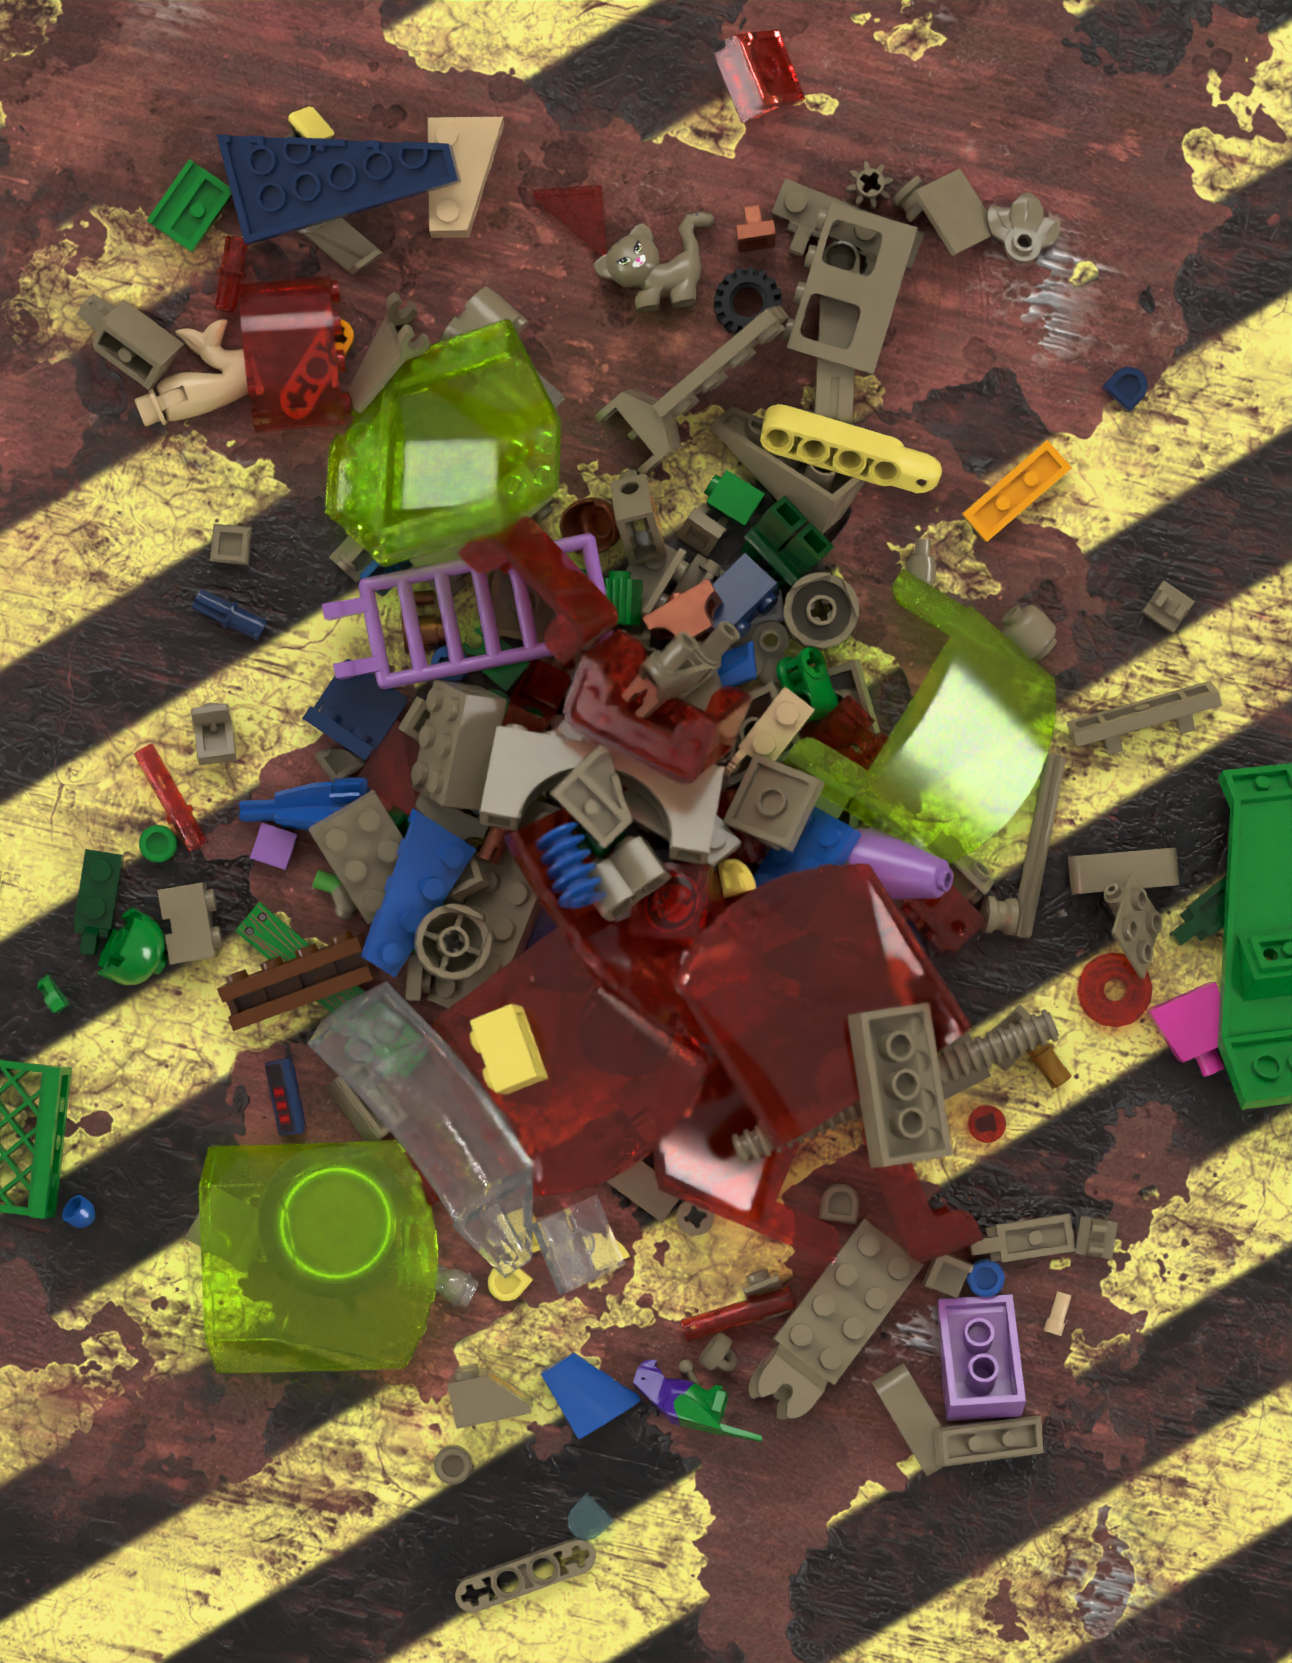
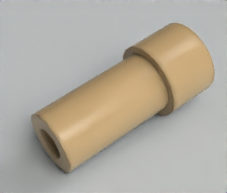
M1057 1291L1044 1331L1062 1336L1071 1295Z

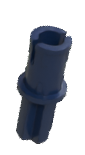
M200 590L192 603V608L195 611L222 623V628L226 629L228 626L253 638L255 641H258L267 623L266 619H262L238 607V602L234 601L232 604L205 590Z

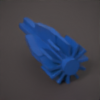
M365 777L334 779L335 783H310L275 792L274 799L240 801L239 817L243 822L275 821V824H281V827L309 831L308 828L370 792L371 787H368V779H365Z

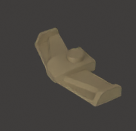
M293 131L284 138L298 137L296 131ZM343 218L298 230L300 234L307 236L353 276L383 255L380 249Z

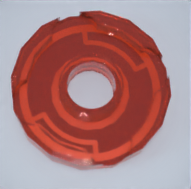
M1110 952L1096 956L1084 966L1078 977L1076 993L1080 1007L1090 1019L1103 1026L1121 1027L1132 1024L1143 1015L1151 1003L1153 987L1147 971L1145 978L1140 979L1125 954ZM1111 979H1118L1124 984V995L1119 1000H1109L1104 993L1105 984Z

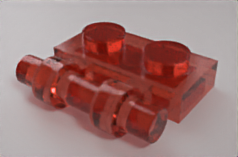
M849 694L804 739L829 766L837 759L843 764V770L839 773V779L846 785H849L853 780L861 779L867 773L868 765L878 762L884 756L885 748L890 744V740L885 734L880 733L875 736L868 729L875 720ZM854 742L860 747L859 754L851 747Z

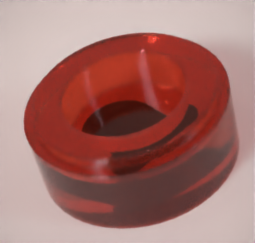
M980 1105L970 1113L967 1126L970 1134L976 1140L983 1143H991L1003 1135L1006 1128V1120L998 1108L992 1105Z

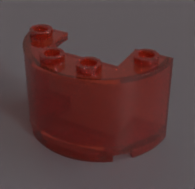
M331 275L240 283L239 294L243 303L240 305L242 343L248 396L253 405L251 415L255 433L345 425L344 415L351 414L350 394L349 392H342L339 373L346 372L344 349L337 350L335 335L342 334L340 312H334L333 304L340 302L338 280H331Z

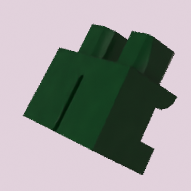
M784 495L760 518L761 520L744 536L747 541L741 549L742 555L746 553L755 563L763 557L773 567L767 574L777 582L778 589H781L787 584L792 586L830 552L834 546L812 523L807 525L791 541L789 540L808 519Z

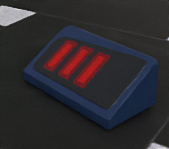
M289 1057L266 1062L265 1070L279 1135L285 1136L305 1132L307 1125L293 1059Z

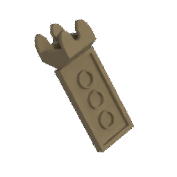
M780 305L765 309L662 398L658 399L636 388L626 390L608 403L594 418L600 423L602 420H608L619 411L633 428L627 435L630 440L633 441L640 437L654 454L637 469L640 474L650 473L682 447L675 418L680 414L684 415L699 402L696 395L701 391L704 394L708 390H714L728 378L725 371L729 367L731 369L737 366L741 367L757 353L753 349L754 346L758 343L761 345L765 342L769 343L785 330L782 323L789 318L788 314Z
M862 1219L772 1340L777 1345L764 1357L753 1372L748 1384L749 1397L755 1399L772 1394L776 1400H779L776 1404V1418L779 1420L798 1418L807 1413L823 1394L827 1383L831 1386L836 1384L924 1265L866 1219Z

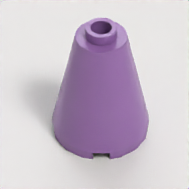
M866 826V828L857 829L862 835L845 861L850 863L849 875L842 874L844 892L849 899L875 901L939 898L950 889L953 882V872L949 869V864L946 860L876 827Z

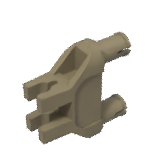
M723 621L719 623L718 627L705 641H696L689 633L679 632L676 638L663 651L653 652L639 668L638 676L623 693V699L626 702L636 700L641 693L646 695L643 698V706L635 712L639 719L649 717L656 710L660 714L669 712L684 697L705 683L721 666V656L735 641L739 640L738 630L731 623Z

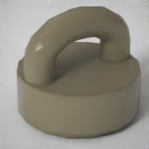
M722 1332L715 1334L700 1354L699 1363L710 1371L716 1366L724 1371H733L737 1366V1358L730 1349L732 1340Z

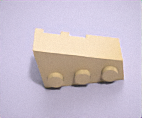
M503 117L428 118V143H448L452 145L461 179L460 183L429 192V232L431 238H468L470 236L484 186L505 126Z

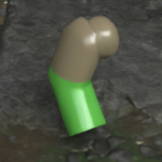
M318 870L312 887L332 894L337 906L335 913L339 918H352L358 908L336 875Z

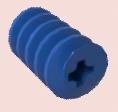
M578 822L559 826L546 833L536 843L538 851L546 852L541 858L542 863L552 866L547 871L548 878L557 880L552 886L553 891L556 894H563L558 900L561 908L584 907L607 896L606 891L594 892L593 888L602 882L601 878L588 877V874L596 868V864H583L582 860L591 852L590 849L578 850L577 845L585 840L584 835L572 836L571 832L580 825Z

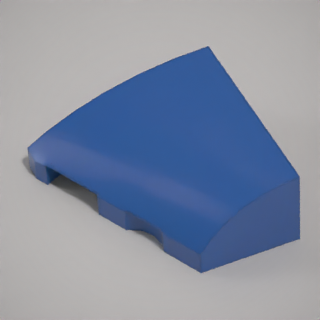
M575 1352L541 1371V1376L578 1439L608 1423L641 1401L638 1393L632 1392L615 1381L612 1376L589 1364L586 1359Z

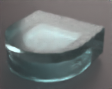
M588 1493L571 1508L568 1516V1526L571 1532L583 1540L596 1538L614 1521Z

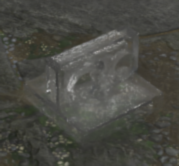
M597 1195L588 1197L569 1207L536 1218V1222L530 1224L559 1295L574 1290L626 1265Z

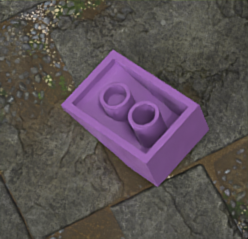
M1013 1294L938 1299L941 1374L946 1422L1021 1417L1026 1397Z

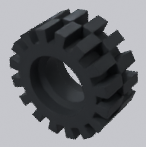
M747 267L745 270L739 268L734 270L732 274L728 273L723 281L719 283L714 297V312L719 324L724 326L725 331L728 333L732 332L735 335L765 309L778 305L782 307L781 291L777 287L776 281L773 277H768L765 271L761 269L756 271L754 267ZM743 289H752L759 293L762 298V309L753 317H743L734 309L733 299Z

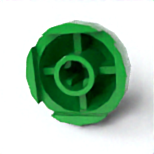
M130 908L120 918L126 923L119 931L113 928L98 960V966L103 968L98 971V975L121 985H138L145 982L153 973L156 975L160 974L168 959V955L163 953L166 944L164 933L157 921L135 908Z

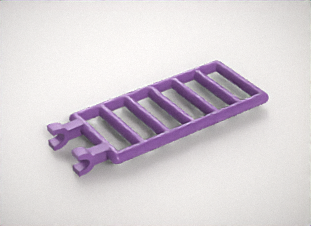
M590 533L366 577L359 581V598L322 604L324 619L328 621L364 613L372 657L334 663L336 679L344 680L375 673L377 684L381 689H390L601 647L614 637L596 539ZM582 550L598 632L576 636L560 554ZM545 557L561 639L538 643L523 561ZM508 565L524 646L501 651L486 569ZM471 572L487 654L464 658L449 576ZM434 579L449 661L427 666L412 584ZM397 587L413 669L390 673L375 591Z

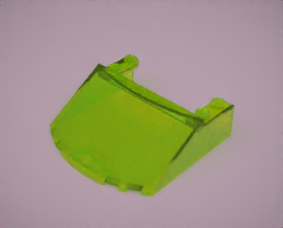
M902 569L890 587L895 601L901 607L950 637L877 757L867 771L822 742L813 738H804L794 744L782 764L821 779L825 784L820 795L868 825L891 834L951 864L975 851L991 839L1017 812L1033 788L1047 757L1053 736L1056 716L1055 678L1033 659L1026 657L1017 645L971 605L966 608L915 575Z

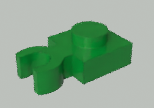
M478 627L474 631L483 639L481 647L473 649L465 642L462 645L464 651L470 656L487 654L483 633L479 632L480 628ZM500 640L501 651L513 649L504 640ZM526 661L480 671L504 691L508 692L531 663Z

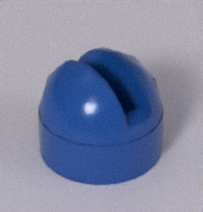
M76 1195L65 1205L62 1218L73 1227L86 1228L95 1220L94 1206L82 1195Z

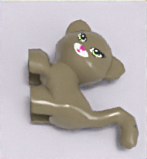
M702 211L686 215L678 227L684 244V251L665 264L660 263L658 249L653 243L654 235L650 228L644 223L636 225L629 235L622 237L609 249L607 255L601 256L594 262L595 272L606 280H614L622 287H641L642 290L638 292L635 298L637 313L658 311L660 299L663 297H669L672 308L694 306L696 303V285L700 280L703 266L699 256V243L693 231L695 227H711L715 222V218L711 213Z

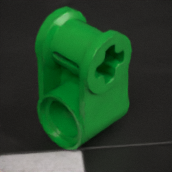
M808 646L802 649L798 656L794 658L787 656L778 661L776 673L782 688L784 686L815 709L807 722L831 718L836 713L838 707L837 696L830 681L826 660L818 649ZM815 663L814 667H808V665ZM789 669L795 670L791 673H787Z

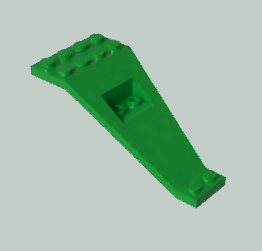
M1292 763L1222 770L1218 779L1230 808L1217 1046L1241 1110L1292 1103Z

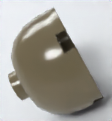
M451 903L435 908L423 917L416 929L414 948L417 960L427 972L439 979L455 981L471 976L483 967L490 955L492 939L487 926L483 922L484 919L478 912L465 905Z

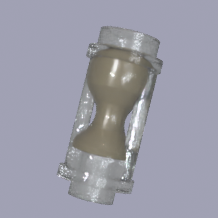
M414 1244L412 1250L404 1247L394 1266L401 1270L398 1278L401 1280L405 1278L413 1283L422 1282L436 1289L443 1299L452 1302L451 1306L456 1308L457 1305H460L465 1309L467 1308L480 1283L472 1278V1273L468 1272L466 1274L459 1269H447L434 1262L430 1255L420 1250V1246Z

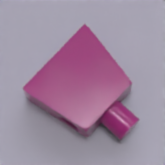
M1210 981L1146 1009L1147 1015L1179 1062L1183 1063L1195 1058L1203 1077L1224 1069L1216 1050L1218 1048L1220 993L1216 982Z

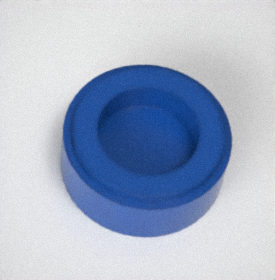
M988 1258L974 1261L972 1263L974 1266L972 1273L968 1272L966 1277L969 1288L981 1297H990L997 1294L1003 1287L1005 1280L1001 1266L995 1261L991 1262Z

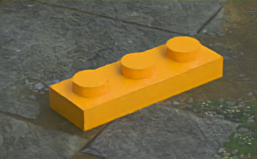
M1047 439L962 513V516L983 541L987 543L1071 470L1072 467Z

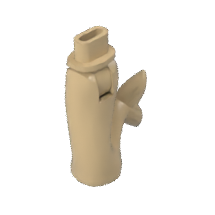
M227 320L213 322L204 332L189 328L175 331V334L193 352L200 355L208 365L220 370L222 373L182 372L174 374L160 381L156 386L157 390L152 387L148 394L135 398L136 406L145 427L161 421L162 425H165L169 421H179L211 412L266 385L251 347L238 350H224L220 346L227 326Z

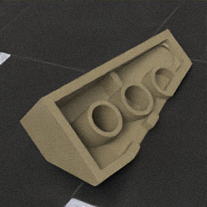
M730 407L712 421L710 428L773 497L779 501L785 495L808 519L804 525L807 526L812 523L822 534L841 519L866 482L766 451L760 442L764 419L740 409Z

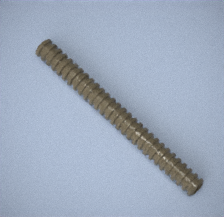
M1044 1009L1041 1011L1040 1016L1032 1014L1030 1015V1020L1019 1019V1024L1015 1026L1013 1023H1009L1008 1028L1005 1030L999 1027L995 1034L987 1032L985 1038L981 1039L980 1036L975 1037V1042L970 1043L967 1040L964 1042V1046L960 1048L958 1045H955L950 1052L947 1049L942 1050V1055L937 1056L942 1086L948 1085L947 1081L951 1079L954 1082L959 1081L958 1077L964 1075L965 1078L969 1077V1072L975 1070L976 1073L981 1072V1067L986 1066L989 1069L992 1067L991 1063L993 1062L1001 1064L1003 1063V1058L1014 1059L1013 1054L1019 1053L1024 1055L1025 1050L1028 1048L1034 1051L1038 1044H1041L1042 1047L1046 1046L1048 1040L1058 1041L1059 1034L1050 1012ZM858 1085L854 1086L853 1091L843 1090V1095L837 1096L836 1093L831 1095L832 1099L828 1101L826 1098H823L818 1105H815L814 1102L810 1103V1108L804 1110V1107L798 1108V1113L793 1114L790 1111L787 1113L788 1117L786 1118L778 1116L776 1117V1122L771 1123L768 1120L765 1122L766 1126L760 1127L759 1124L755 1125V1130L751 1132L748 1129L743 1130L744 1134L738 1136L737 1133L733 1134L732 1142L741 1164L743 1163L744 1166L749 1165V1160L752 1159L756 1162L760 1161L759 1156L764 1154L766 1157H770L771 1152L774 1150L777 1153L782 1152V1147L784 1146L792 1148L793 1143L797 1141L799 1144L804 1143V1138L810 1137L812 1140L815 1138V1134L820 1132L821 1135H824L829 1128H832L833 1131L837 1130V1125L839 1124L847 1126L849 1120L859 1121V1116H862Z

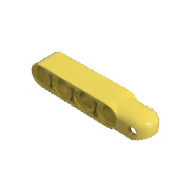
M782 404L772 405L764 414L760 442L762 447L770 453L880 486H894L914 493H925L934 489L942 475L941 463L935 457L904 447L902 442L894 437ZM919 479H923L927 483L925 485L920 486L916 483V481Z

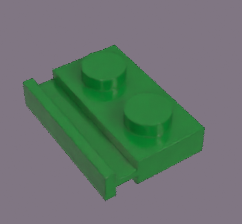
M189 159L146 221L193 254L231 200V189L224 182Z

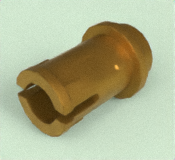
M1047 1042V1045L1043 1047L1041 1044L1036 1045V1050L1031 1051L1029 1048L1027 1050L1030 1056L1028 1061L1034 1063L1039 1068L1051 1089H1054L1068 1081L1072 1075L1053 1051L1054 1044Z

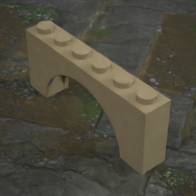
M508 724L505 727L497 726L480 809L479 824L517 831L519 822L528 806L539 795L558 785L601 741L594 738H583L581 741L569 739L564 734L555 731H545L543 734L530 732L526 727L517 724ZM620 745L619 748L608 746L620 784L642 796L661 817L669 838V859L707 865L724 767L717 766L716 762L709 759L700 758L690 761L679 759L678 755L670 752H658L657 754L641 752L640 748L632 745Z

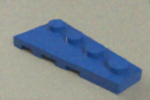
M413 808L408 819L410 825L405 839H401L397 851L399 856L392 876H388L384 888L386 893L380 909L376 910L361 953V957L393 977L397 976L414 949L415 932L421 920L432 910L442 905L477 850Z

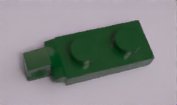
M85 849L74 917V933L82 934L80 954L97 956L100 937L108 938L110 929H113L124 855Z
M1227 875L1186 906V910L1179 914L1185 922L1170 933V936L1178 946H1182L1194 935L1202 941L1206 937L1213 936L1224 927Z

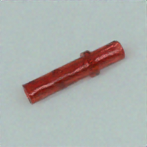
M149 744L135 752L134 756L168 815L165 818L168 825L173 824L188 852H193L207 844L208 841L192 814L195 809L192 804L187 805L154 745ZM158 774H159L161 780L163 781V783H164L166 789H164L162 783L160 782V780H159V778H158Z
M789 1285L784 1288L762 1295H749L746 1300L712 1311L682 1318L681 1325L683 1329L696 1327L693 1330L684 1332L687 1342H691L694 1339L752 1321L758 1323L764 1321L765 1317L796 1309L794 1299L781 1302L782 1298L792 1296V1291Z

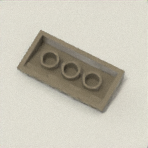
M922 1003L847 1015L870 1168L887 1167L953 1155L930 1004Z

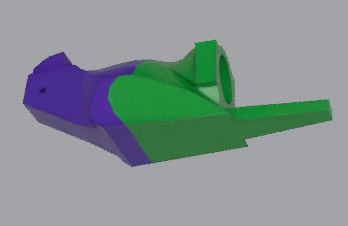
M646 1360L637 1368L633 1381L634 1387L671 1424L720 1436L727 1435L762 1443V1435L721 1424L729 1392L723 1390L722 1385H715L710 1390H706L689 1380L665 1378L661 1370L656 1367L658 1364L657 1360Z

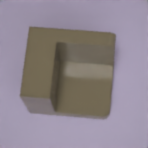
M936 1248L922 1284L927 1288H934L954 1298H958L968 1272L972 1273L974 1266L966 1260Z

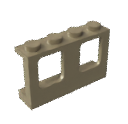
M830 202L828 210L821 208L814 229L821 232L817 246H809L804 262V267L810 268L807 282H798L793 303L799 305L795 319H787L782 340L789 341L787 350L800 352L873 375L918 227L834 202ZM835 221L846 222L881 234L882 243L874 270L870 275L864 276L827 265L823 262V252L831 226ZM820 294L859 307L860 316L850 347L841 349L805 338L801 335L800 329L812 295Z

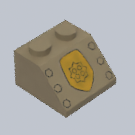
M477 1363L455 1368L456 1372H454V1375H450L447 1382L456 1429L532 1412L533 1400L531 1395L487 1367L479 1369Z

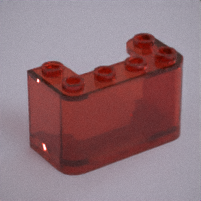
M618 629L582 656L564 705L563 713L565 720L575 731L677 783L691 784L731 751L753 696L738 688L723 686L713 693L706 711L675 697L668 699L649 717L642 718L636 715L635 712L643 706V698L648 692L641 693L636 700L626 702L622 695L638 676L640 666L647 659L646 648L636 637Z
M862 1117L858 1123L857 1133L870 1166ZM912 1162L871 1168L898 1240L906 1253L915 1261H931L984 1240L975 1218L969 1212L961 1209L950 1211L945 1204L930 1209Z

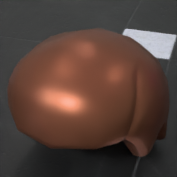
M598 497L580 499L573 502L562 512L559 524L562 538L590 533L596 539L598 554L608 551L619 540L620 533L615 521L614 508L605 499ZM582 550L574 551L577 554L583 553Z

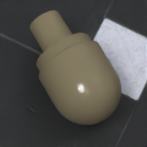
M916 539L915 555H909V561L906 563V582L912 590L917 592L929 590L936 578L937 563H935V557H930L931 540Z

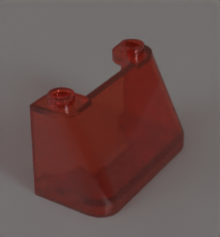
M519 514L509 517L469 540L457 552L462 560L479 574L490 573L496 569L508 574L514 568L559 615L546 629L544 636L545 644L558 661L570 670L585 658L617 625L618 612L614 604L543 529L526 515Z

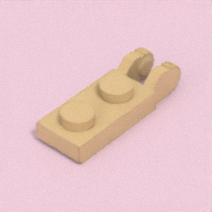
M784 686L738 746L740 748L739 751L727 764L723 774L728 778L734 775L746 756L749 755L753 758L755 753L777 761L814 713L815 709Z

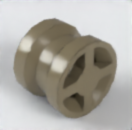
M919 175L908 182L891 199L895 207H901L906 212V219L910 223L914 222L924 213L912 193L916 189L923 187V180Z
M985 896L980 909V929L982 933H992L994 930H1001L1004 935H1014L1019 919L1018 900L1016 898H1006L1004 901H998L995 896Z
M691 1196L684 1199L677 1209L679 1227L685 1233L692 1236L706 1233L714 1222V1211L711 1204L699 1196Z

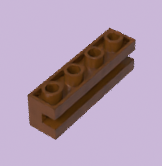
M351 930L330 937L331 945L317 949L316 943L295 950L296 958L283 962L281 956L260 963L261 971L248 975L246 969L226 976L225 980L227 983L217 990L222 1003L227 1002L231 1015L228 1019L233 1031L376 978L379 975L376 966L361 957L366 941L364 934L360 933L352 936Z

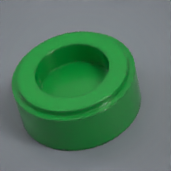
M150 826L140 836L139 849L142 855L149 861L158 863L168 861L177 851V837L166 826Z

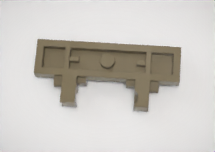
M785 178L771 216L789 223L787 231L795 233L788 253L802 258L810 237L820 238L821 232L814 229L820 209L828 210L830 202L871 214L874 213ZM835 221L831 226L828 238L834 241H846L854 245L859 250V256L866 258L860 274L864 276L870 275L874 270L882 243L881 234L846 222ZM916 232L906 266L907 270H910L925 233Z

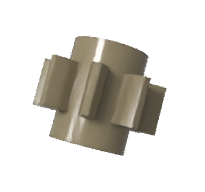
M864 161L863 171L860 174L855 170L850 171L849 176L856 183L849 185L846 188V193L856 194V207L861 205L863 201L869 203L870 208L875 210L876 200L879 197L884 201L889 200L890 195L883 188L892 185L893 178L884 179L882 175L883 164L876 170L870 168L869 163ZM871 178L877 181L875 188L878 191L871 189L868 193L862 190L864 183L861 180L868 182Z

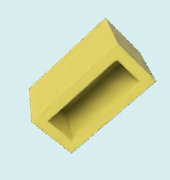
M510 1004L470 1020L473 1031L470 1032L471 1042L476 1052L482 1054L486 1066L483 1068V1076L488 1087L494 1089L495 1093L507 1095L548 1078L523 1006Z

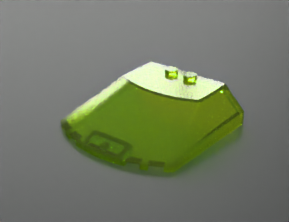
M397 1140L236 1144L208 1147L199 1184L204 1340L217 1373L404 1369L407 1367L414 1356L413 1353L421 1337L425 1334L431 1304L435 1299L438 1277V1245L433 1213L421 1186L422 1180L418 1171H414L407 1156L404 1154L406 1151Z

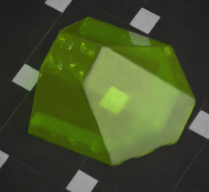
M508 318L431 344L424 354L407 359L361 414L355 411V409L352 411L351 415L355 418L343 435L337 433L329 445L326 514L333 521L339 523L345 529V532L359 546L365 548L372 555V558L383 567L502 531L559 490L561 419L511 320Z

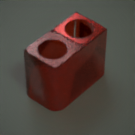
M531 661L509 702L502 726L517 724L526 727L530 732L543 734L570 684L571 679L569 675L544 661ZM542 701H545V702H547V703H550V704L554 705V706H555V709L552 708L551 706H549V705L543 703ZM520 706H535L542 712L543 718L520 708Z

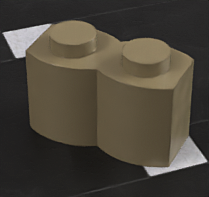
M629 836L621 840L615 846V852L608 859H597L591 862L596 864V868L588 874V877H600L602 880L601 883L593 888L594 892H607L605 898L593 904L601 916L609 922L627 912L640 899L656 891L671 878V875L648 841L642 836L636 838Z

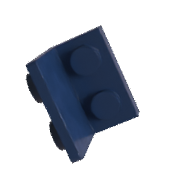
M372 674L344 680L336 679L334 676L315 706H310L302 719L363 760L369 762L407 705L408 698L393 688L381 689L377 684L376 677Z

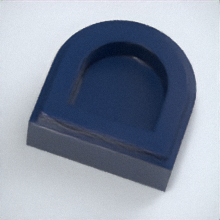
M1124 367L1115 372L1101 388L1129 413L1145 396L1148 382L1143 372L1139 369Z

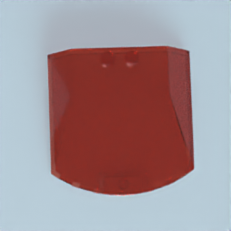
M870 864L820 865L817 868L788 873L750 891L722 912L703 932L690 949L673 983L774 1150L805 1135L860 1101L847 1015L929 1003L937 1053L973 1028Z
M597 908L555 928L439 1015L421 1040V1043L527 1196L573 1193L577 1190L606 1182L642 1161L674 1131L675 1125L687 1108L690 1109L696 1099L694 1096L703 1077H706L710 1066V1061L613 920L609 922L603 918ZM514 1004L524 1008L548 1078L505 1095L495 1093L494 1089L488 1087L484 1079L483 1068L486 1066L482 1054L476 1052L471 1042L470 1032L473 1031L470 1020Z

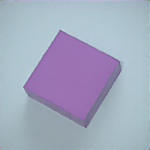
M261 823L250 858L287 870L299 834Z

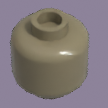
M1017 605L1010 609L1002 619L1005 625L1001 631V638L1022 660L1033 658L1035 661L1042 659L1053 649L1057 642L1054 638L1057 631L1056 626L1036 605H1028L1023 608Z

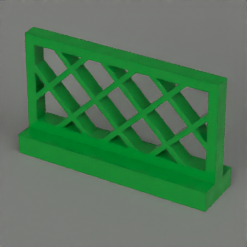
M0 1060V1069L9 1079L0 1088V1095L13 1085L25 1100L12 1113L9 1112L0 1100V1111L5 1117L0 1122V1130L10 1123L21 1138L8 1150L0 1143V1164L5 1160L17 1175L4 1188L0 1185V1198L5 1202V1204H0V1212L27 1215L41 1219L56 1217L72 1067ZM10 1069L21 1070V1071H20L19 1073H17L16 1075H14V1074L11 1072ZM29 1071L41 1072V1087L30 1096L18 1080ZM38 1098H39V1106H37V1104L34 1102V1101L37 1100ZM29 1106L37 1116V1124L35 1128L26 1134L15 1117ZM34 1135H35V1143H33L32 1140H31V1138H32ZM23 1144H26L33 1153V1161L27 1169L22 1171L10 1155ZM31 1173V1180L29 1181L26 1176ZM20 1181L29 1191L28 1207L16 1206L7 1195V1192Z

